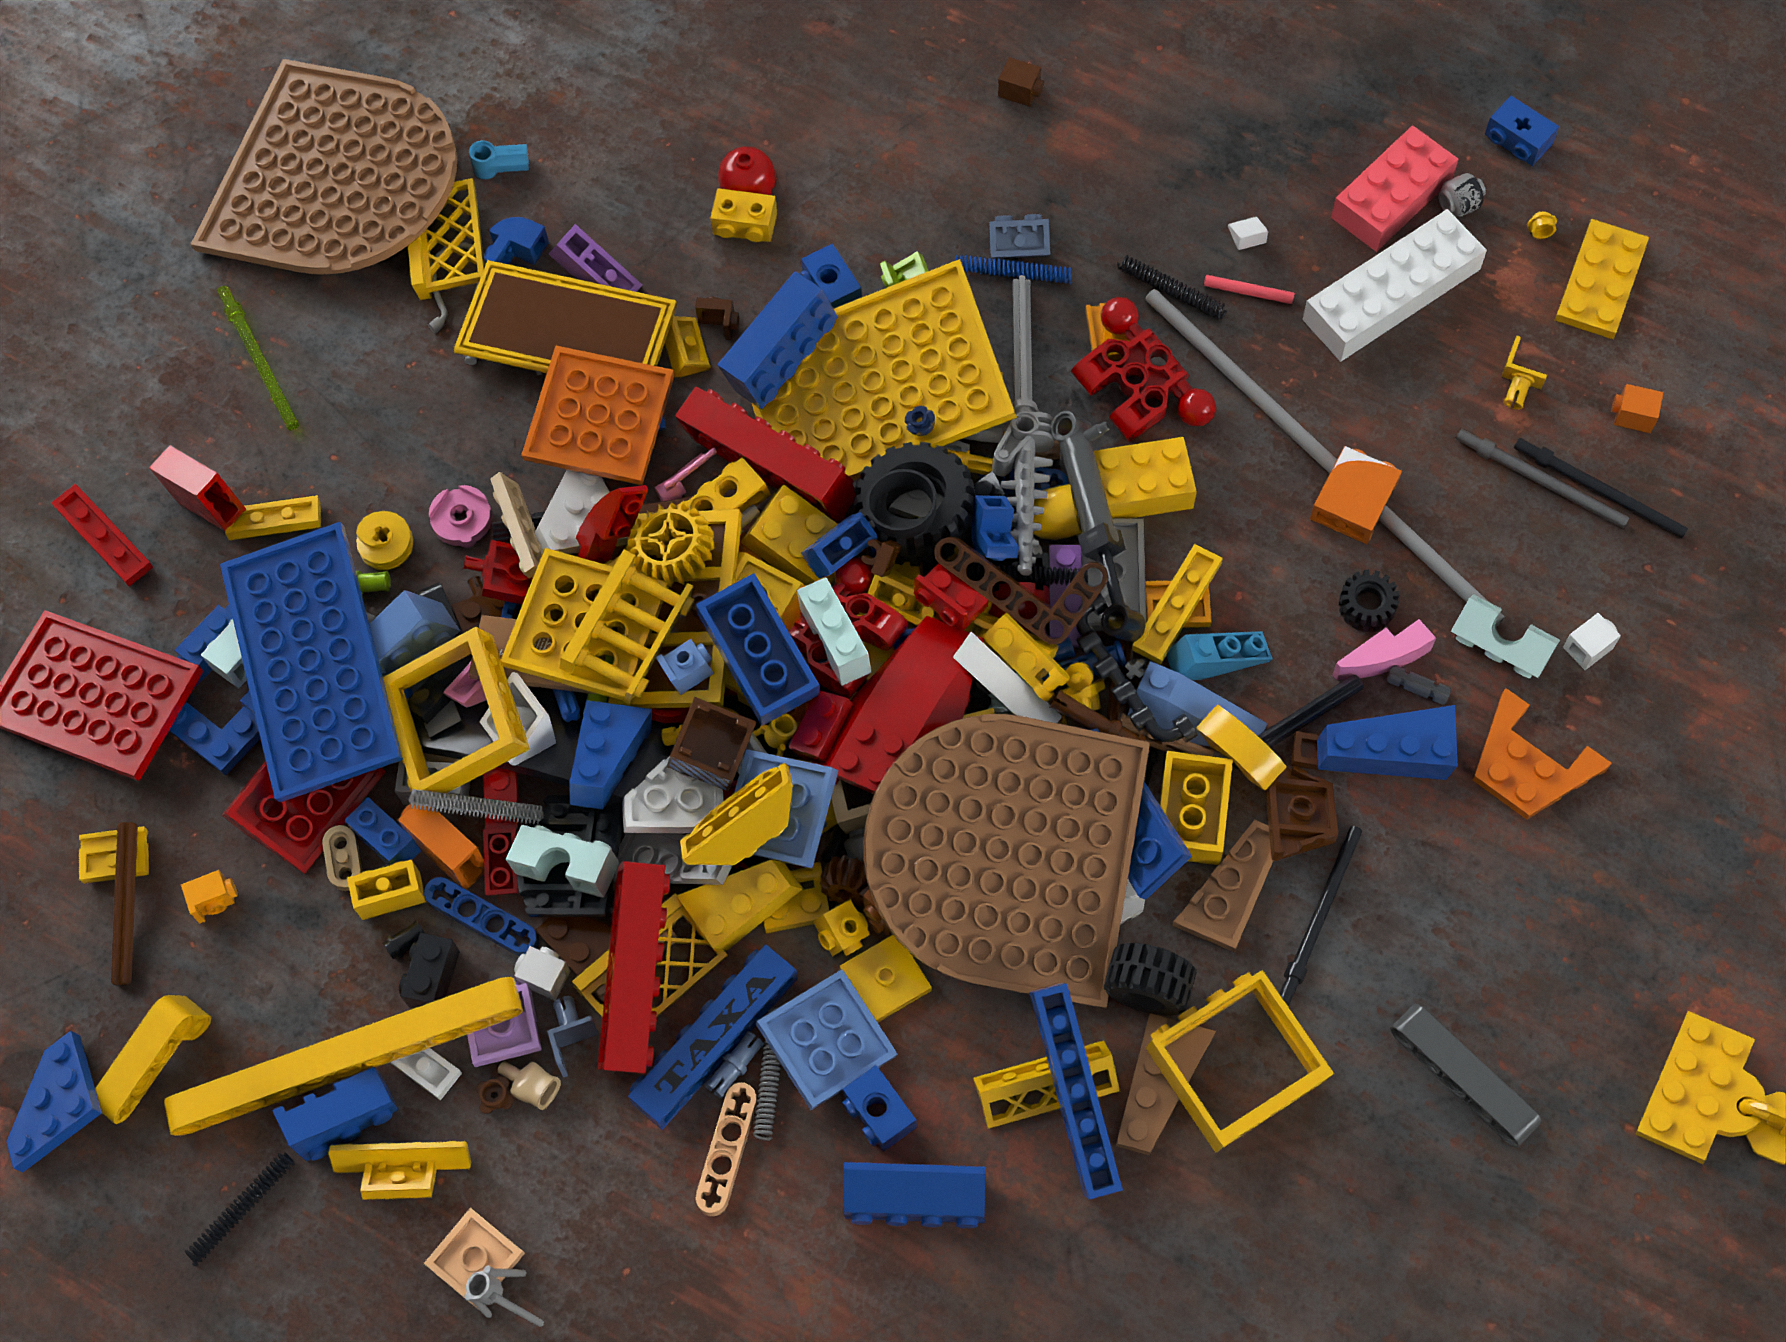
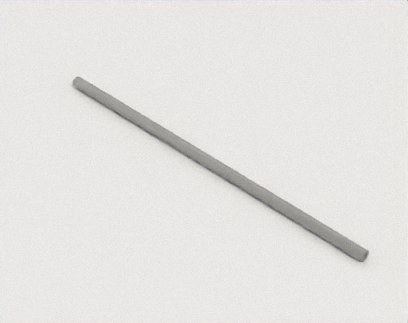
M1156 289L1148 293L1145 300L1329 474L1331 473L1337 459L1163 295ZM1385 506L1379 521L1466 603L1473 594L1488 601L1389 507ZM1501 613L1497 617L1496 627L1505 618V616Z

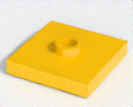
M894 935L889 936L840 965V970L843 969L877 1023L932 991L930 983L911 953Z

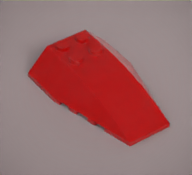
M926 615L850 700L853 705L826 761L813 759L811 763L839 770L835 782L836 785L839 780H842L875 795L886 772L909 746L934 729L955 720L963 719L965 709L968 708L971 697L969 693L975 677L957 662L953 656L970 632L962 631L955 626H949L945 622ZM977 636L984 643V638Z

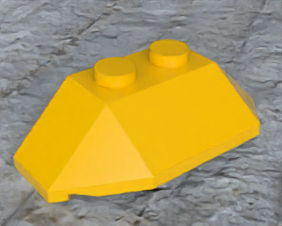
M783 763L778 767L762 772L711 810L694 827L690 835L687 834L680 840L682 860L687 865H736L744 858L752 856L764 843L778 837L788 827L793 790L789 767Z

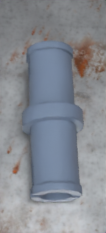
M749 1031L745 1033L733 1051L723 1056V1063L710 1080L705 1083L706 1088L711 1091L721 1081V1084L713 1093L715 1096L723 1098L725 1092L736 1078L746 1073V1066L759 1049L764 1046V1043L758 1038L748 1048V1045L756 1036Z

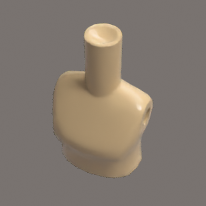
M503 1061L498 1067L499 1074L513 1081L510 1090L511 1095L520 1101L536 1106L540 1110L547 1108L559 1091L560 1079L548 1074L535 1062H530L522 1070L506 1061Z

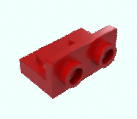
M940 563L925 577L918 575L914 579L913 594L918 602L925 607L930 606L939 613L941 619L946 624L955 626L962 631L988 607V599Z

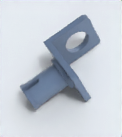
M571 996L563 997L566 1006L565 1010L560 998L553 1002V1008L555 1009L560 1027L547 1031L557 1066L563 1078L568 1076L560 1048L598 1034L591 1016L579 1020L574 1004L575 1001Z

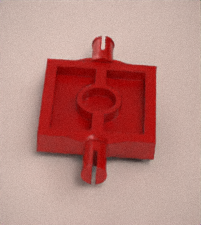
M491 540L488 554L484 560L465 556L463 569L482 572L484 582L481 596L523 605L533 579L532 577H526L519 567L520 559L518 553L510 543Z

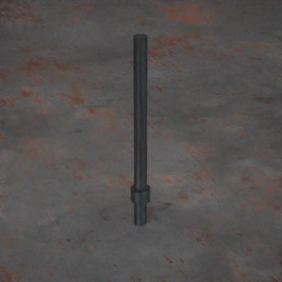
M1519 438L1514 446V449L1535 459V464L1543 468L1549 467L1681 539L1688 530V527L1554 456L1555 452L1546 447L1541 449L1522 438Z
M1350 826L1293 962L1288 963L1284 972L1286 979L1279 994L1287 1006L1290 1005L1298 984H1302L1308 971L1305 967L1362 834V830L1359 827Z

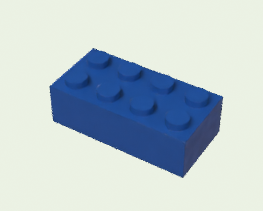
M794 271L717 365L735 392L762 410L767 403L776 397L779 388L784 382L795 374L802 360L814 351L816 343L821 337L833 328L838 316L823 289Z
M755 573L696 604L700 620L761 726L819 695L818 681Z

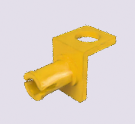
M1520 336L1515 338L1501 376L1512 380L1503 403L1510 408L1516 396L1517 399L1513 409L1517 410L1523 408L1529 387L1542 389L1547 375L1512 364L1521 339Z

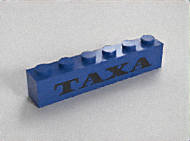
M765 944L760 951L758 949L754 950L744 962V969L738 975L733 974L725 981L722 986L723 992L715 1001L713 999L707 1001L699 1012L700 1017L692 1026L690 1024L686 1025L678 1033L676 1044L669 1051L665 1049L656 1057L653 1062L654 1068L647 1076L641 1075L631 1085V1093L628 1095V1098L632 1105L661 1130L667 1126L723 1063V1056L733 1051L747 1031L751 1032L756 1026V1022L763 1018L798 980L796 969L768 945Z

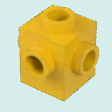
M851 900L813 921L819 932L818 938L825 950L830 951L832 956L841 951L844 952L845 956H848L862 948L863 945L860 940L870 935L867 930L868 924L865 917L856 910Z

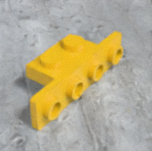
M465 1141L331 1145L328 1151L335 1173L364 1172L360 1190L362 1199L432 1198L437 1170L469 1169L471 1167L469 1149Z

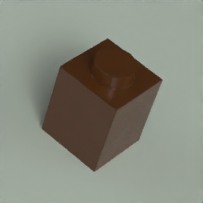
M1009 57L998 78V97L1030 107L1035 96L1039 97L1043 90L1044 80H1041V67Z

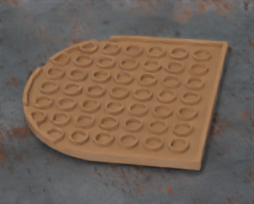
M283 59L209 206L191 246L197 252L308 274L345 273L383 261L416 240L436 219L450 195L457 171V149L449 124L439 107L429 97L426 98L416 92L414 87L406 83L381 76Z
M984 714L955 720L934 729L918 739L895 760L884 775L871 802L865 824L863 848L866 879L876 908L888 929L922 963L956 980L1030 994V991L1067 983L1072 1002L1107 1008L1109 995L1105 992L1103 986L1114 948L1117 947L1150 742L1009 714Z

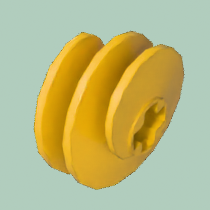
M379 511L367 515L358 524L356 531L358 536L356 539L357 550L362 560L369 567L376 570H390L400 566L408 559L413 549L414 540L404 518L393 512Z

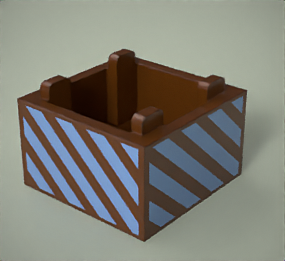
M694 697L670 754L667 767L728 792L756 721Z

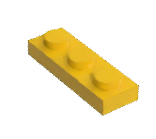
M318 495L246 505L244 506L246 510L225 530V534L228 540L320 528L321 502Z

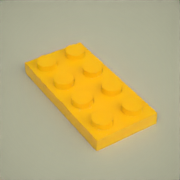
M1591 219L1554 321L1614 339L1649 237Z

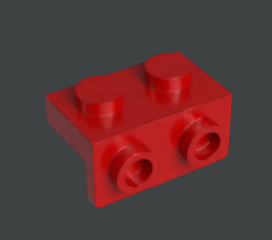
M819 690V695L812 698L807 711L797 731L794 733L788 748L803 760L810 762L813 758L825 762L853 703L846 697Z

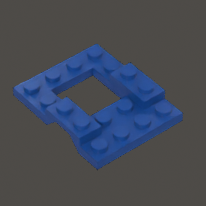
M229 604L225 609L218 605L174 650L178 654L177 658L199 665L203 670L195 687L213 670L201 654L206 650L208 644L215 640L233 619ZM250 691L240 700L243 708L222 730L187 702H185L169 730L171 734L225 776L261 739Z

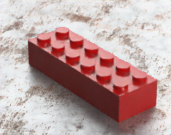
M697 386L694 388L675 417L695 443L709 451L713 448L716 449V455L730 463L737 462L743 457L766 484L776 490L786 485L839 524L853 504L854 497L856 496L855 488L852 485L854 481L845 474L846 468L840 462L833 458H830L829 461L820 457L819 451L808 444L802 447L795 443L796 439L784 430H781L779 433L772 430V426L766 420L759 416H756L755 419L747 415V411L736 403L728 405L723 402L724 399L715 391L708 389L705 392Z
M624 861L617 867L597 1064L598 1070L645 1073L646 1067L652 1066L653 1046H648L649 1032H655L657 1011H651L652 999L658 997L660 990V977L655 976L656 964L661 963L663 958L664 944L663 942H658L659 930L665 928L667 908H661L662 897H664V894H668L670 887V874H665L666 865Z

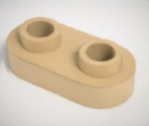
M337 825L330 828L324 834L322 841L327 875L335 888L341 891H349L347 879H341L342 874L346 871H351V876L363 872L358 840L349 827ZM340 841H347L343 849L336 848Z

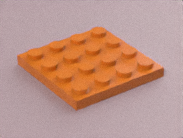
M555 346L521 454L523 460L643 485L674 380V370Z

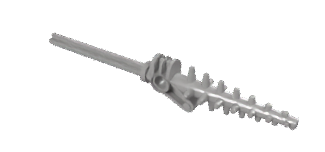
M1020 275L1019 279H1013L1014 402H1012L1017 418L1010 420V424L994 452L992 471L995 475L1006 476L1014 469V480L1001 481V488L1015 490V497H1007L1012 506H1016V514H1013L1012 522H1017V530L1011 531L1013 538L1018 539L1019 565L1017 570L1022 575H1030L1032 573V564L1036 562V557H1032L1033 547H1038L1039 544L1038 540H1033V531L1041 530V524L1034 523L1033 517L1034 515L1044 514L1043 507L1034 506V499L1047 498V491L1034 489V483L1050 482V475L1035 473V468L1053 465L1052 459L1037 457L1035 452H1045L1052 449L1054 438L1050 431L1053 417L1050 414L1040 412L1036 403L1032 401L1030 280H1025V276Z

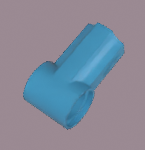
M481 140L472 144L469 149L473 173L480 179H490L498 172L529 170L527 144L494 146L488 141Z

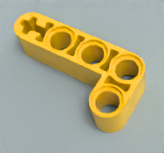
M166 995L160 998L151 1007L96 1086L95 1090L102 1114L114 1124H119L127 1119L182 1040H195L200 1037L210 1025L211 1016L186 996Z

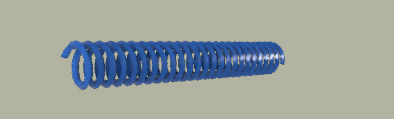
M962 254L959 258L966 272L970 271L972 273L974 271L978 273L979 271L980 274L984 272L985 275L987 273L991 275L993 273L994 276L998 273L999 277L1001 275L1004 277L1012 275L1013 278L1017 276L1018 279L1020 275L1026 276L1027 280L1031 277L1032 280L1035 278L1038 281L1040 278L1043 281L1045 278L1046 282L1048 280L1053 282L1054 280L1057 283L1059 280L1060 284L1063 281L1065 284L1067 282L1070 285L1072 284L1071 267L1067 270L1065 266L1062 271V267L1059 266L1057 272V266L1055 265L1052 273V265L1049 266V269L1047 264L1044 265L1043 270L1042 263L1039 266V271L1037 263L1033 271L1034 264L1031 263L1029 268V263L1026 262L1024 269L1023 261L1019 269V261L1016 262L1015 266L1014 260L1011 262V267L1010 261L1007 260L1005 267V260L1003 259L1000 268V259L997 260L996 265V259L994 258L991 266V258H988L986 266V257L983 258L982 263V257L980 256L977 264V257L975 256L972 265V256H969L967 266L968 256L965 255L964 262Z

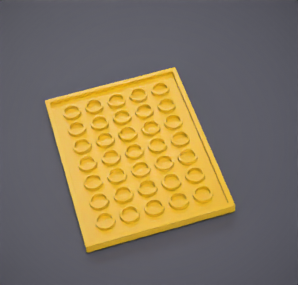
M960 259L834 308L838 318L835 320L833 328L825 333L816 343L814 351L802 360L795 374L790 379H787L779 388L776 397L767 403L762 410L752 403L755 416L766 420L772 426V430L778 433L781 430L786 431L796 439L795 443L802 447L805 444L814 447L820 452V457L827 461L830 458L837 460L846 468L845 474L851 477L853 481L861 478L860 473L865 466H872L870 460L878 454L880 456L885 455V450L893 446L897 449L903 447V443L912 442L913 445H920V442L931 443L932 448H936L937 445L945 446L1017 418ZM916 406H925L927 410L933 411L935 415L932 431L924 436L912 434L906 428L905 416L909 411L914 410ZM922 418L917 419V422L922 421Z

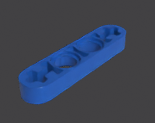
M437 877L426 884L424 896L433 909L517 956L526 954L530 946L538 948L539 938L534 928L446 878ZM445 887L444 890L447 895L454 899L452 905L443 897H439L436 900L433 892L435 890L441 891ZM468 901L474 902L476 904V911L472 916L463 917L459 914V908L463 903ZM493 917H500L504 920L503 928L495 933L489 932L486 929L487 922ZM511 928L520 937H524L527 933L530 943L528 945L522 943L518 947L519 944L516 939L509 935Z

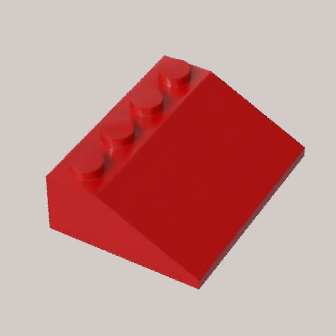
M265 761L221 816L260 845L305 874L323 852L322 841L324 834L330 828L346 823L344 820L361 804L386 771L383 768H378L292 799L278 802L274 798Z

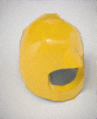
M1061 485L1042 490L1047 491V498L1034 499V506L1043 507L1044 514L1034 515L1033 517L1034 523L1041 524V530L1033 531V534L1039 538L1058 540L1080 534V522L1071 485Z

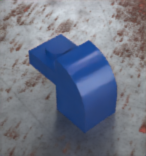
M511 217L499 221L489 230L493 244L489 245L485 251V264L487 260L509 264L515 256L535 265L549 244L545 226L522 217Z
M975 495L971 523L973 549L979 554L985 555L986 558L995 561H1004L1006 558L1018 557L1019 546L1010 533L1014 508L1006 496Z

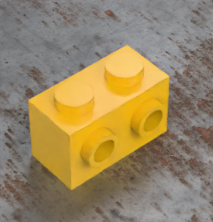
M717 188L710 217L713 235H719L723 238H743L753 242H771L777 216L776 199L772 195Z
M412 859L347 877L353 909L362 920L427 902L424 896L420 871Z

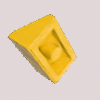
M674 316L665 345L675 377H683L709 370L710 363L697 319L695 317Z

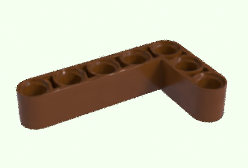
M947 537L940 540L934 551L936 560L943 567L1049 644H1059L1066 639L1108 581V571L1103 564L1093 561L1086 563L1054 606L1051 607L959 538ZM946 543H953L958 547L959 555L953 561L945 559L942 554V548ZM972 562H979L984 566L985 574L982 579L975 580L969 576L968 567ZM1089 568L1099 569L1103 575L1102 582L1096 586L1089 585L1084 578L1085 571ZM999 581L1008 583L1011 588V594L1006 599H1000L994 593V586ZM1077 594L1082 598L1083 607L1079 611L1074 612L1067 609L1065 599L1068 595ZM1031 601L1036 605L1037 614L1035 617L1026 618L1020 613L1022 602ZM1051 620L1059 621L1064 628L1063 634L1059 637L1049 636L1046 632V624Z

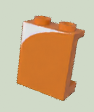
M1344 446L1313 506L1310 520L1367 545L1393 490L1399 482L1402 471L1389 462L1378 461L1367 456L1365 452L1359 449H1351Z

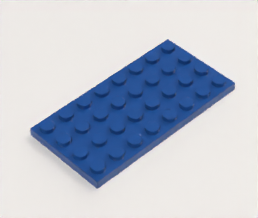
M337 522L221 563L220 567L275 800L283 802L403 760L344 525L341 522Z

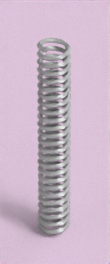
M772 1007V1008L768 1011V1013H771L772 1011L776 1010L777 1008H773V1007ZM765 1041L764 1044L766 1046L763 1048L765 1052H763L764 1057L762 1058L764 1062L761 1064L763 1067L760 1074L762 1078L759 1080L761 1083L758 1090L760 1094L757 1095L759 1099L757 1100L758 1105L756 1108L758 1110L755 1112L757 1116H755L756 1121L753 1128L755 1132L752 1134L758 1139L770 1141L772 1140L771 1136L763 1137L757 1134L772 1135V1131L769 1130H772L773 1126L760 1125L758 1123H774L773 1120L769 1119L775 1118L772 1114L776 1111L769 1108L777 1107L772 1103L777 1102L774 1098L778 1095L772 1092L779 1091L775 1087L779 1086L777 1081L780 1079L774 1076L781 1075L777 1072L781 1070L778 1067L781 1063L776 1061L778 1058L774 1052L767 1049L771 1047Z

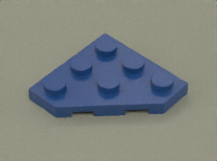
M69 1031L44 1051L6 1141L13 1169L20 1172L26 1171L102 1114L81 1037L73 1031Z

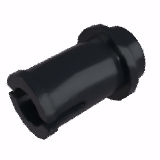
M416 920L394 936L387 935V940L382 944L392 959L398 956L401 959L403 957L402 954L409 950L414 942H418L420 933L425 932Z

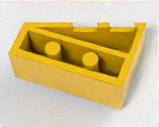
M771 859L727 876L723 885L705 884L676 896L713 949L727 951L803 888L784 862Z

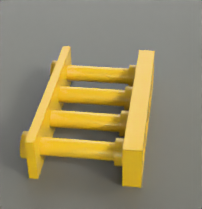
M623 549L561 656L559 668L571 674L576 665L579 667L587 666L627 687L624 702L630 705L634 696L639 698L642 696L649 680L645 679L649 669L680 614L687 616L695 599L690 597L693 585L687 583L682 594L679 595L637 573V569L633 567L635 555ZM632 584L674 606L666 622L622 600L621 595L618 594L622 585L628 586ZM615 610L659 633L651 649L606 627V622L602 620L607 611L613 613ZM592 638L596 640L601 638L643 660L635 677L590 654V649L586 648Z

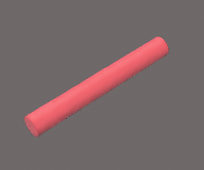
M1207 274L1204 282L1205 287L1287 304L1293 303L1295 295L1294 292Z

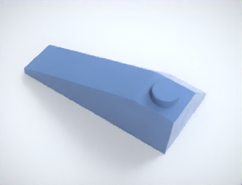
M1151 661L1136 691L1142 702L1150 709L1158 725L1163 729L1174 728L1172 720L1185 714L1198 734L1197 737L1190 741L1198 745L1210 746L1197 731L1196 727L1217 704L1235 716L1257 736L1265 731L1268 724L1184 675ZM1130 707V710H1129L1128 715L1133 712V710L1131 709V707Z

